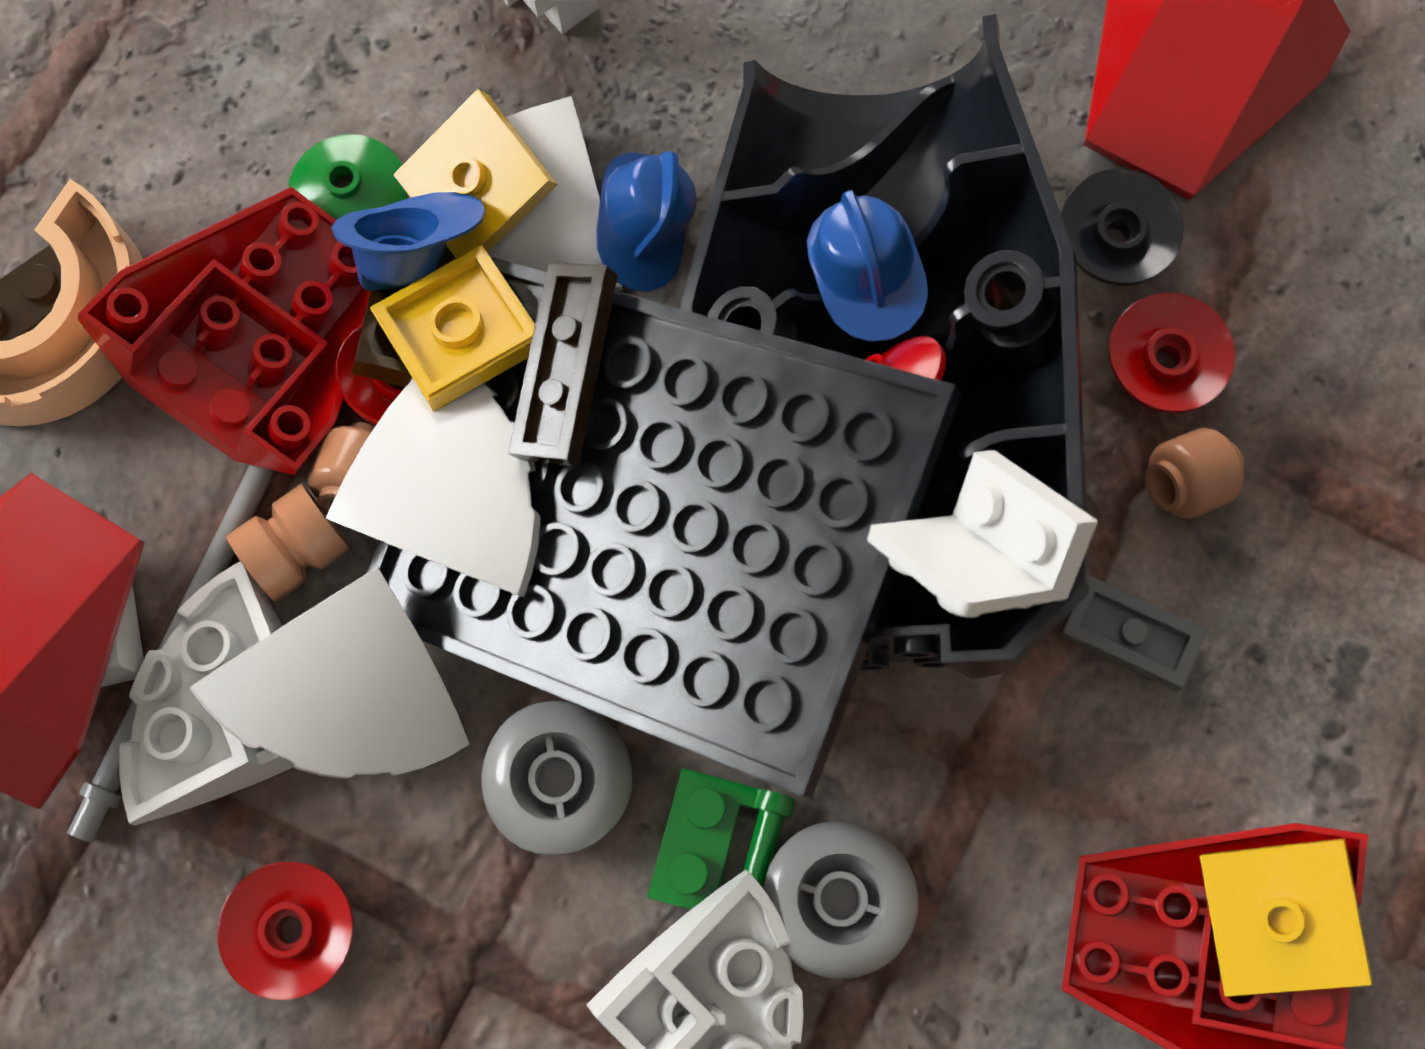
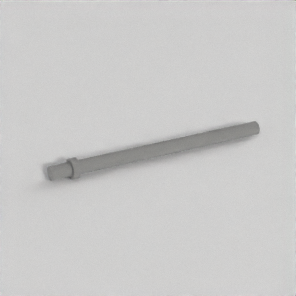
M249 465L179 608L202 586L228 568L235 552L229 545L226 536L249 519H252L275 470ZM178 610L158 650L163 647L171 633L181 622ZM133 700L92 783L85 781L79 792L80 795L84 796V799L67 834L80 840L92 843L109 807L117 808L122 798V795L117 793L121 785L119 777V745L121 742L130 740L131 727L136 710V704Z

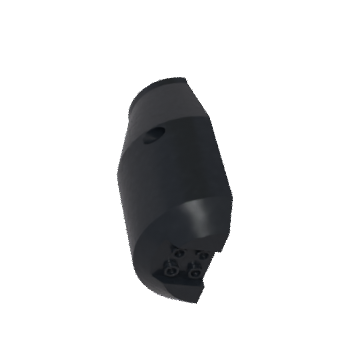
M996 14L983 16L984 42L976 56L969 63L953 74L936 82L900 92L876 95H841L802 88L777 78L765 70L756 60L744 62L742 92L681 299L680 309L863 360L874 354L882 355L897 344L914 337L926 336L936 340L943 347L946 354V367L941 381L956 385L962 394L915 520L952 516L974 452L993 450L1086 512L1077 258L1000 49L999 22ZM853 190L856 196L879 198L900 213L909 226L926 273L928 297L923 315L911 330L893 340L879 342L861 340L851 337L835 325L825 308L809 261L807 238L812 224L824 210L839 203L844 192ZM1088 548L1068 599L1035 604L1029 608H1012L982 613L977 617H963L947 611L938 603L936 595L913 577L896 570L860 670H885L889 668V662H914L916 667H950L971 679L1002 674L1014 669L1089 593Z

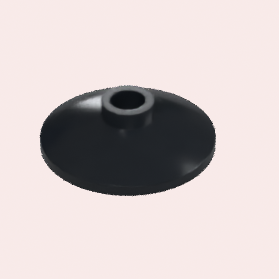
M1108 169L1088 176L1071 191L1061 212L1077 258V267L1090 277L1107 284L1121 286L1136 285L1157 277L1172 263L1179 252L1183 240V218L1173 195L1156 179L1135 170ZM1106 230H1120L1125 235L1126 241L1117 242L1107 235Z

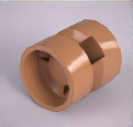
M302 483L272 503V518L265 520L255 516L226 536L229 545L241 563L264 592L276 603L306 581L305 568L310 565L311 567L323 570L351 550V547L333 521L326 519L327 513L319 507L317 500Z

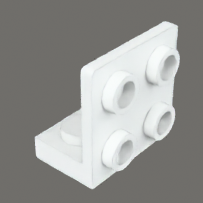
M995 450L974 452L952 516L875 524L870 528L867 541L889 558V563L894 569L913 577L936 595L938 603L944 609L963 617H977L982 613L1012 608H1029L1035 604L1068 599L1098 521Z

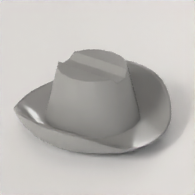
M546 701L519 710L500 726L493 736L484 758L481 786L484 803L491 820L510 842L522 849L537 854L564 855L593 845L613 829L628 805L632 790L633 774L627 748L617 731L608 721L593 710L576 703Z
M830 821L812 825L796 833L787 840L773 858L764 882V890L780 914L790 939V944L782 947V949L796 965L819 976L848 979L867 975L882 968L902 951L910 939L916 924L919 906L918 889L908 862L888 839L871 828L860 824Z

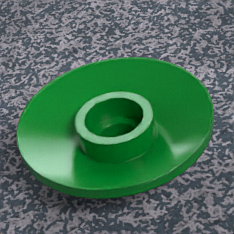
M357 134L330 137L312 146L296 163L288 184V188H294L336 220L351 212L380 208L408 199V193L394 176L403 166L396 154L382 142ZM344 176H353V181L349 186L345 188L334 186L338 179Z

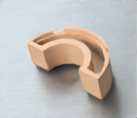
M69 179L35 228V231L54 249L61 264V290L52 311L33 330L12 340L0 341V425L3 426L39 425L68 417L97 401L122 378L78 321V313L120 270L142 260V257L132 239L100 202L84 187Z

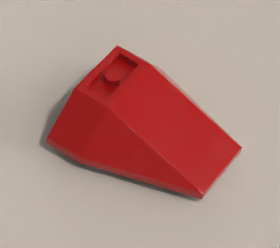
M1106 0L1083 146L1130 170L1149 175L1160 182L1165 188L1191 201L1323 83L1351 31L1334 0Z
M289 187L120 270L78 313V321L131 388L230 459L295 475L321 444L327 433L333 429L343 401V396L338 388L335 376L337 355L345 339L356 329L363 326L370 291L365 290L358 280L352 248L345 246L334 237L332 226L336 219L297 190Z
M30 473L0 497V792L31 807L42 809L82 750L145 542L33 473Z
M1291 823L1081 855L1061 990L1165 1049H1347L1345 1047L1351 987L1238 996L1224 995L1200 855L1345 839L1359 908L1362 902L1368 834Z

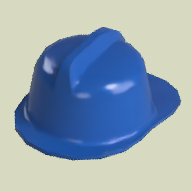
M672 151L664 152L658 156L636 152L625 153L616 156L605 168L596 226V247L602 264L607 265L618 274L617 283L631 291L651 292L665 286L677 273L682 258L686 227L694 216L697 195L689 174L678 164V154Z
M853 190L844 192L841 201L824 210L812 224L807 238L809 261L825 308L835 325L851 337L869 342L893 340L911 330L923 315L928 297L926 273L909 226L897 210L879 198L856 196Z
M433 192L380 208L348 213L335 221L332 231L335 239L345 246L352 248L358 280L365 290L376 291L406 287L435 271L443 259L446 242L465 235L476 228L484 218L485 209L479 199L469 194Z

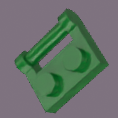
M682 768L647 898L691 910L719 888L740 806L759 811L744 870L749 871L764 889L766 874L775 857L784 818H791L796 799L781 793L758 789Z

